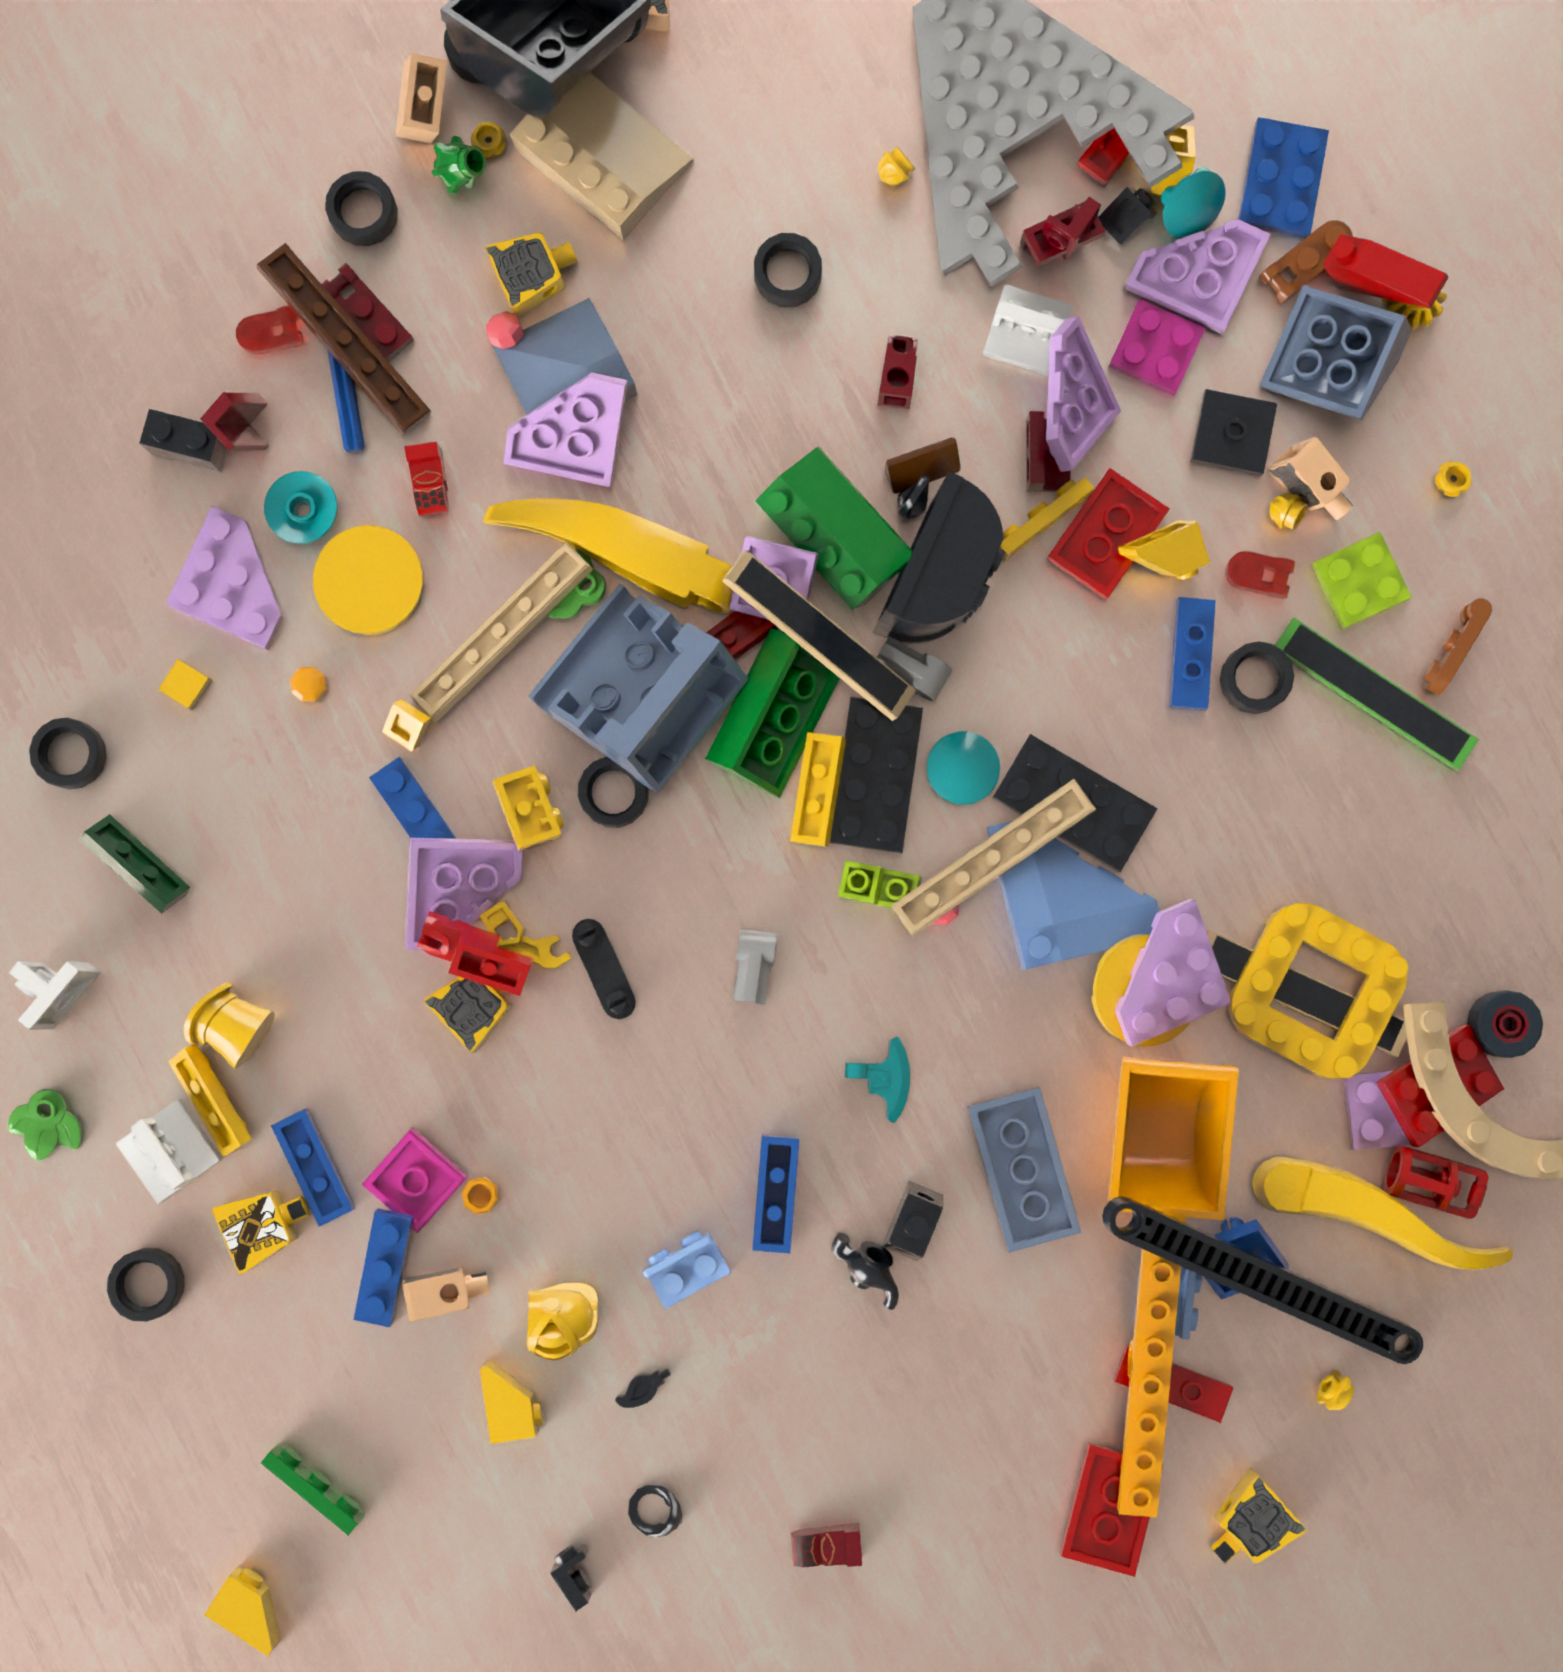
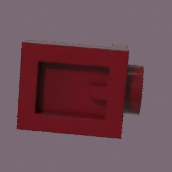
M1088 197L1082 207L1076 204L1072 208L1064 223L1049 215L1045 220L1042 231L1046 235L1047 241L1058 249L1066 248L1073 253L1096 220L1101 204Z

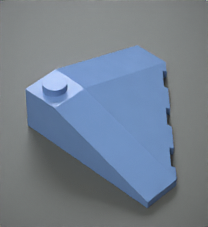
M1012 821L987 827L989 837ZM1056 838L999 877L1021 970L1106 951L1127 937L1138 934H1151L1153 929L1151 924L1156 913L1159 912L1157 900L1146 893L1140 895L1123 884V879L1102 866L1096 868L1078 857L1079 852Z

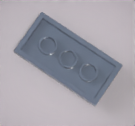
M1040 1087L967 1106L1007 1251L1010 1253L1081 1233Z

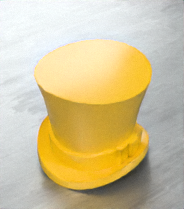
M229 981L207 993L193 1006L185 1022L184 1035L186 1040L193 1045L198 1043L211 1045L234 1069H237L262 1043L270 1030L275 1013L237 998L238 995L229 991L234 986Z

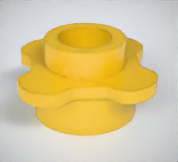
M1337 1370L1331 1372L1329 1376L1322 1380L1316 1395V1401L1320 1404L1326 1403V1408L1329 1410L1345 1408L1354 1395L1351 1379L1347 1376L1341 1377V1373Z

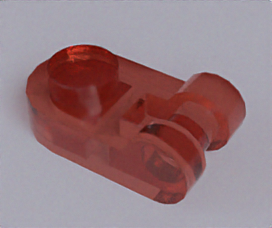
M283 306L276 309V311L243 318L236 328V339L239 345L246 352L253 355L295 348L304 344L302 331L297 329L296 324L299 317L290 306ZM282 325L283 333L275 336L273 327Z
M1241 551L1236 553L1227 562L1225 576L1227 581L1237 589L1286 599L1290 589L1287 581L1289 574L1294 572L1295 561L1283 557H1272L1250 551ZM1264 569L1274 572L1272 582L1262 580Z

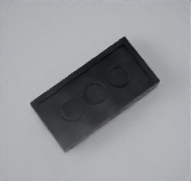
M850 698L845 732L846 744L831 832V844L903 853L923 708L906 705L899 717L892 721L866 699Z
M1030 734L992 799L1022 815L1075 779L1096 809L1058 837L1120 873L1158 808Z

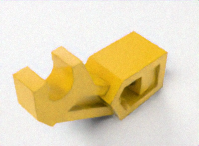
M504 900L480 915L487 930L498 935L497 929L511 920L514 924V930L518 931L517 937H510L504 940V937L500 936L497 946L533 958L532 961L542 965V968H559L573 959L568 951L559 957H555L552 954V946L561 941L558 935L535 940L525 936V927Z

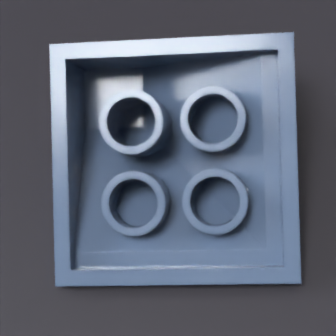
M1303 285L1259 386L1263 389L1362 421L1398 364L1412 329L1405 315Z
M590 298L524 329L523 337L515 346L501 349L492 345L526 415L591 372L628 380L625 401L637 395L635 383Z

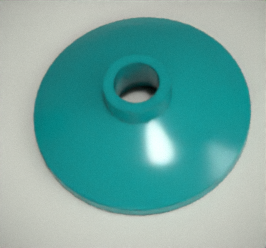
M307 471L291 472L277 479L269 488L264 501V514L269 527L281 539L294 544H307L322 538L332 528L337 517L338 503L332 487L322 477ZM301 505H309L310 511L306 516L298 515V509Z

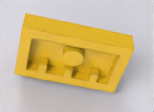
M536 765L493 779V786L518 851L548 840L554 841L560 837V829L564 828V823L558 808H552L547 797V794L551 793L549 782L544 773H538Z

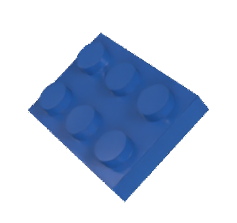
M1258 117L1254 127L1238 219L1263 231L1301 238L1308 237L1311 234L1329 130Z

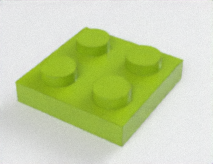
M1381 532L1311 564L1342 630L1412 598Z

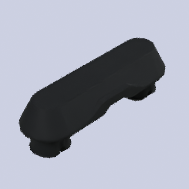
M594 919L581 920L573 928L572 939L601 1005L608 1016L614 1019L627 1018L634 1011L636 1001L617 955L604 928L599 922Z

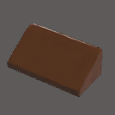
M951 437L888 459L884 471L892 492L898 494L911 487L921 474L929 476V482L946 477L949 471L953 473L959 472L961 464L956 439Z

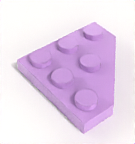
M1236 219L1224 223L1223 226L1213 230L1201 231L1176 240L1175 243L1157 249L1155 247L1141 252L1124 289L1223 334L1271 234Z
M1079 316L1066 318L1050 337L1046 441L1050 453L1055 458L1061 472L1073 470L1121 412Z
M591 372L511 424L507 430L503 464L610 487L613 482L628 380Z
M211 506L166 605L269 650L283 620V615L279 604L276 602L269 577L252 538L253 535L249 524L242 518Z
M410 838L405 929L406 950H423L417 948V944L429 911L448 916L451 921L458 919L472 925L482 913L494 905L493 902L508 888L511 889L521 880L523 849L518 851L514 840Z
M1188 899L1156 913L1151 924L1153 929L1145 948H1141L1130 973L1132 978L1123 997L1120 996L1115 1012L1126 1043L1130 1046L1139 1044L1231 1004L1198 906L1193 899Z

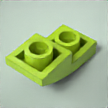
M845 860L838 897L891 908V905L919 887L922 877Z

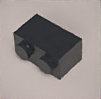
M149 409L139 442L143 448L152 455L221 472L227 448L203 422Z

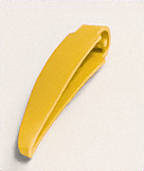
M530 498L491 505L488 507L483 518V522L488 525L525 529L549 536L563 543L567 542L574 549L583 552L614 573L682 609H687L689 604H692L712 613L722 615L730 613L729 608L733 590L723 583L722 580L733 565L708 555V545L642 517L594 502L559 498Z
M1273 1157L1264 1161L1256 1169L1253 1176L1254 1194L1260 1204L1270 1211L1329 1218L1367 1229L1431 1262L1446 1267L1464 1270L1487 1269L1503 1265L1511 1261L1513 1251L1506 1246L1492 1249H1477L1462 1246L1445 1239L1403 1203L1374 1184L1345 1170L1323 1163L1290 1157Z

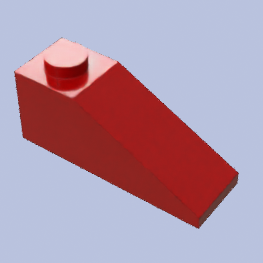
M1343 234L1339 235L1323 263L1324 268L1341 290L1429 309L1432 308L1449 278L1445 272L1372 240Z

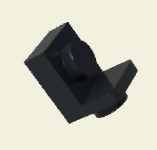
M1126 187L1098 217L1105 230L1120 245H1124L1148 219L1155 217L1157 212L1152 206L1156 202L1142 187L1137 191L1133 187Z
M585 1544L577 1549L570 1545L554 1557L557 1563L553 1565L550 1572L575 1612L588 1604L591 1597L589 1590L592 1588L590 1580L582 1569L575 1570L573 1567L586 1558L589 1549Z

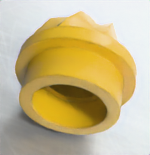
M897 146L890 153L885 151L878 163L880 179L887 184L895 186L910 179L909 174L916 169L910 160Z
M1283 493L1271 501L1270 517L1278 524V527L1282 529L1288 527L1295 530L1303 520L1308 504L1301 501V496L1297 494Z

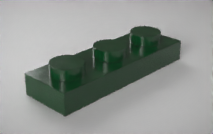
M110 814L84 831L80 840L161 914L187 895L190 886Z

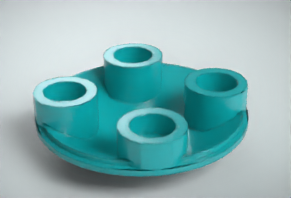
M1199 167L1194 173L1189 174L1178 182L1176 186L1172 185L1164 190L1161 196V203L1164 205L1163 223L1168 233L1181 239L1205 231L1213 224L1222 210L1226 195L1225 184L1217 173L1207 167Z
M959 731L944 736L933 746L927 760V778L932 788L943 799L955 804H974L984 799L994 789L1000 775V761L995 748L987 739L973 732Z

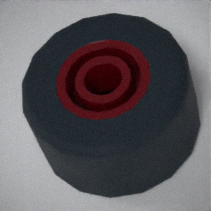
M1503 990L1486 993L1476 1000L1469 1011L1467 1025L1470 1026L1476 1040L1486 1054L1496 1057L1513 1058L1525 1055L1536 1046L1542 1035L1543 1020L1539 1008L1532 999L1521 992Z

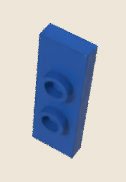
M1179 597L1177 599L1169 705L1171 708L1208 709L1216 600Z

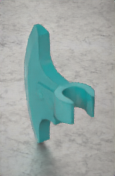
M899 1037L889 1040L888 1056L881 1063H845V1078L867 1079L868 1093L877 1094L886 1102V1119L892 1123H895L900 1117L907 1102L910 1089V1065L906 1050Z

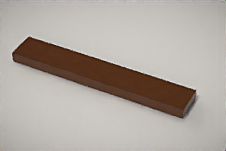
M286 243L257 264L258 271L402 436L430 415L431 410Z

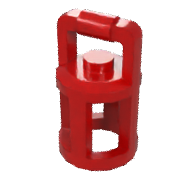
M1398 1145L1394 1149L1387 1165L1384 1191L1396 1198L1472 1219L1476 1217L1479 1207L1482 1205L1489 1177L1487 1172L1481 1168ZM1412 1158L1440 1166L1437 1172L1414 1166L1412 1165ZM1459 1171L1476 1176L1475 1181L1472 1182L1465 1208L1450 1205L1453 1198L1459 1195L1461 1189ZM1406 1184L1431 1191L1432 1196L1431 1198L1406 1191L1404 1188Z

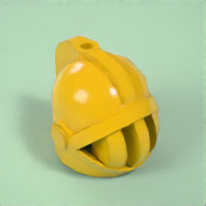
M562 1283L543 1290L528 1291L527 1348L536 1356L547 1360L563 1359L575 1353L579 1347L589 1342L596 1334L599 1304L597 1292L592 1286L586 1283Z

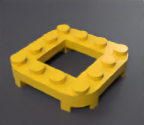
M1295 903L1282 907L1272 913L1264 923L1266 926L1234 988L1229 991L1228 995L1231 1004L1228 1005L1231 1021L1236 1028L1235 1030L1244 1038L1262 1045L1311 1071L1316 1076L1330 1079L1350 1078L1358 1073L1369 1061L1402 997L1407 984L1408 963L1391 944L1317 905ZM1302 942L1363 973L1365 977L1334 1040L1270 1007Z

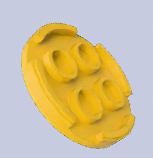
M374 525L352 527L333 537L320 552L313 572L315 597L325 615L341 628L363 635L384 634L405 623L414 613L413 611L420 600L424 586L423 567L412 546L396 532Z
M1150 934L1133 935L1117 942L1103 955L1097 965L1098 970L1094 979L1093 995L1091 996L1094 1011L1104 1028L1113 1036L1125 1042L1126 1040L1115 1008L1120 996L1123 997L1132 978L1130 976L1132 968L1141 948H1145ZM1191 1021L1136 1045L1155 1046L1166 1043L1181 1034Z

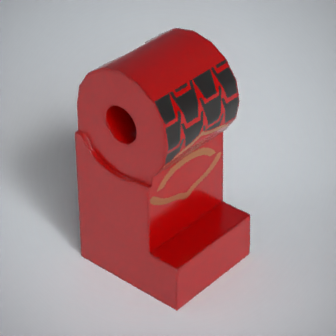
M438 442L404 446L406 460L409 464L415 505L419 516L449 512L444 459Z

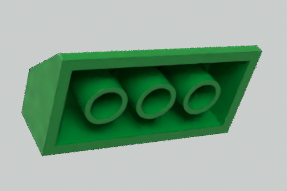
M816 447L779 475L755 500L796 548L819 554L816 570L852 610L866 605L908 564L913 553L910 547L820 447Z
M771 628L747 674L749 680L737 694L705 760L727 773L780 798L805 749L807 732L813 733L840 678L786 633Z

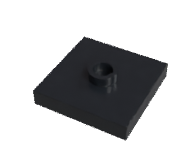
M1206 389L1203 393L1190 462L1262 476L1265 471L1277 403Z

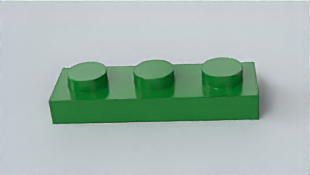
M279 1444L275 1446L262 1460L261 1464L349 1536L364 1517L359 1511L361 1509L359 1504L346 1494L340 1496L330 1487V1480L324 1474L317 1470L311 1472L301 1463V1456L292 1448L287 1446L282 1448Z

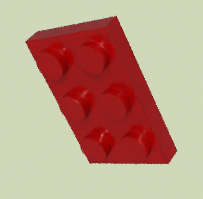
M1109 468L1046 560L1107 600L1134 562L1120 555L1118 547L1154 532L1170 508Z
M1460 1025L1448 1033L1452 1057L1460 1079L1475 1103L1481 1106L1503 1091L1504 1087L1469 1025ZM1410 1059L1376 1082L1412 1147H1421L1444 1131L1432 1113L1434 1108L1428 1100L1424 1088H1419Z
M1088 1442L1060 1555L1064 1558L1135 1577L1150 1517L1119 1514L1117 1506L1123 1452Z

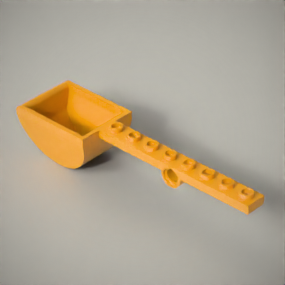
M1124 1055L1121 1057L1108 1202L1115 1197H1129L1144 1205H1149L1157 1211L1160 1210L1171 1217L1173 1216L1182 1222H1186V1217L1225 1220L1239 1075L1237 1066L1138 1059ZM1128 1208L1121 1210L1122 1212H1132ZM1142 1249L1134 1337L1130 1342L1128 1352L1129 1390L1117 1510L1122 1515L1157 1518L1181 1266Z

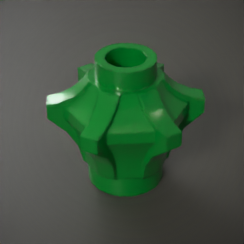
M452 136L449 144L437 142L433 147L437 154V158L434 161V169L431 170L433 177L438 176L444 181L449 194H457L461 186L464 185L467 188H472L475 184V178L482 175L486 169V158L482 150L476 146L466 145L461 137Z

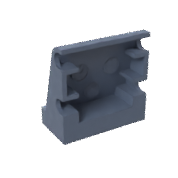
M619 583L528 697L546 714L631 773L638 782L658 794L749 678L720 640L688 622L683 626L672 613L641 595L634 598Z

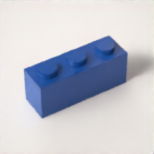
M762 1134L753 1251L790 1254L799 1137Z

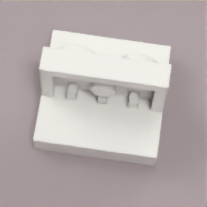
M1005 284L982 356L1049 376L1050 337L1066 318L1071 317L1074 305Z
M18 961L9 972L18 980L15 985L32 998L35 995L38 996L18 1021L29 1030H53L101 972L91 963L67 961L56 974L42 962Z
M181 1099L176 1100L155 1116L139 1120L130 1127L131 1133L116 1142V1145L157 1204H161L222 1161V1158Z

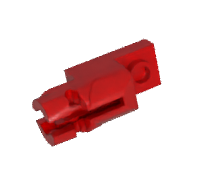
M431 911L428 912L417 948L423 949L429 955L450 961L449 974L517 996L521 995L533 958L497 947L500 938L498 934L471 926L458 919L451 921L448 916Z

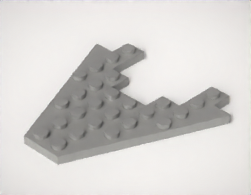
M922 0L913 6L939 265L944 275H947L970 259L975 258L992 287L1023 268L988 207L1019 188L1002 158L1064 118L1082 148L1115 128L1150 188L1183 168L1181 161L1166 136L1193 120L1194 113L1192 110L1027 0Z

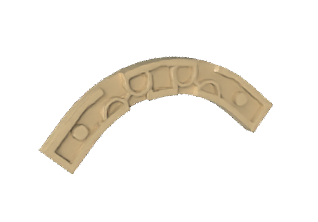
M1445 1001L1404 1004L1407 1042L1415 1078L1419 1088H1424L1428 1100L1434 1108L1432 1113L1443 1129L1463 1149L1491 1167H1497L1521 1177L1563 1179V1139L1541 1141L1510 1132L1487 1116L1469 1095L1460 1079L1452 1057Z

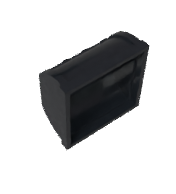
M451 0L440 9L441 19L446 24L449 37L458 55L474 77L491 88L495 93L512 102L522 111L533 117H541L551 112L560 103L565 93L619 46L632 41L645 29L649 10L651 9V0Z
M949 471L932 499L910 548L913 553L908 564L899 572L873 633L887 639L890 636L901 643L907 644L934 641L950 633L960 622L966 623L968 618H971L973 612H976L978 607H981L990 588L986 582L998 570L1005 554L1004 550L999 549L1004 539V533L1000 517L990 499L977 486L965 480L962 476Z

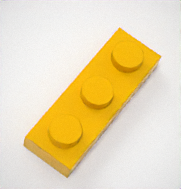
M1084 477L1077 484L1073 479L1056 492L1058 498L1047 506L1043 501L1027 514L1030 519L1021 527L1013 524L1003 532L1004 539L999 548L1005 551L1002 560L1004 562L1085 501L1094 490L1088 479Z
M807 732L790 837L791 842L829 847L846 738Z
M192 1044L184 1048L168 1061L223 1158L234 1153L252 1140L247 1132L245 1122L238 1116L229 1100L227 1090L220 1085L211 1069L208 1057L202 1053L198 1044Z

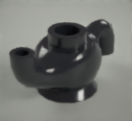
M837 1233L832 1242L831 1250L837 1259L847 1263L852 1283L861 1289H868L869 1287L882 1289L886 1294L883 1302L884 1306L889 1310H894L898 1303L899 1292L889 1268L893 1264L891 1253L885 1247L873 1241H865L860 1245V1248L853 1249L849 1246L850 1238L845 1233Z

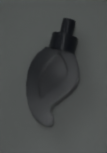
M667 1368L661 1373L657 1370L652 1374L642 1373L636 1375L631 1380L626 1394L616 1397V1403L624 1408H634L648 1403L655 1396L658 1387L665 1383L664 1379L671 1375V1372Z

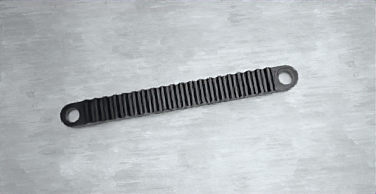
M1115 1197L1104 1207L1102 1214L1103 1224L1106 1229L1123 1241L1400 1364L1412 1363L1422 1353L1423 1338L1418 1331L1405 1322L1391 1317L1382 1311H1378L1369 1305L1367 1306L1321 1283L1319 1284L1310 1278H1305L1299 1273H1294L1272 1261L1270 1262L1235 1244L1233 1245L1224 1239L1221 1240L1210 1233L1208 1234L1199 1228H1195L1186 1222H1182L1173 1216L1171 1217L1160 1210L1157 1211L1151 1206L1144 1205L1129 1197ZM1123 1209H1131L1133 1214L1131 1222L1125 1227H1117L1115 1221L1117 1214ZM1408 1334V1346L1402 1351H1395V1342L1398 1337Z

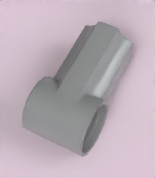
M890 636L877 656L880 661L916 689L915 693L932 702H935L953 670L942 660L927 653L922 655Z
M741 928L736 958L739 964L734 987V1000L765 1004L770 966H773L778 933Z

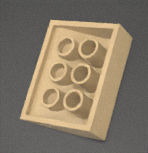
M590 72L562 96L560 103L551 112L541 117H533L527 114L510 133L514 149L621 240H624L693 162V158Z

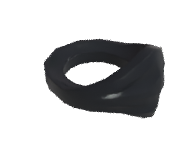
M921 474L911 487L898 494V514L906 520L913 519L926 510L929 476Z
M646 1485L637 1489L629 1500L628 1515L630 1520L646 1536L657 1538L667 1536L682 1523L683 1516L680 1504L674 1494L666 1487ZM656 1494L664 1499L666 1505L670 1507L669 1518L665 1523L653 1525L641 1519L638 1513V1503L643 1496Z

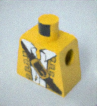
M278 1190L226 1203L211 1209L239 1275L255 1268L298 1239V1234L293 1224L310 1216L309 1207L302 1196L284 1203Z

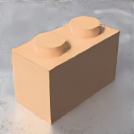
M411 53L404 63L396 137L431 144L439 134L447 68L446 60Z

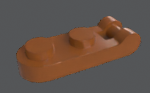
M1338 220L1324 223L1278 261L1267 267L1259 275V278L1265 285H1271L1277 292L1275 295L1277 300L1284 304L1297 294L1303 285L1307 286L1326 270L1323 263L1339 235L1353 236L1350 227ZM1286 270L1294 280L1288 283L1281 273Z
M1478 598L1461 609L1460 619L1462 623L1459 629L1453 628L1449 632L1441 646L1446 649L1439 661L1433 660L1424 673L1423 678L1427 680L1426 689L1439 696L1450 684L1492 613V606L1488 600Z

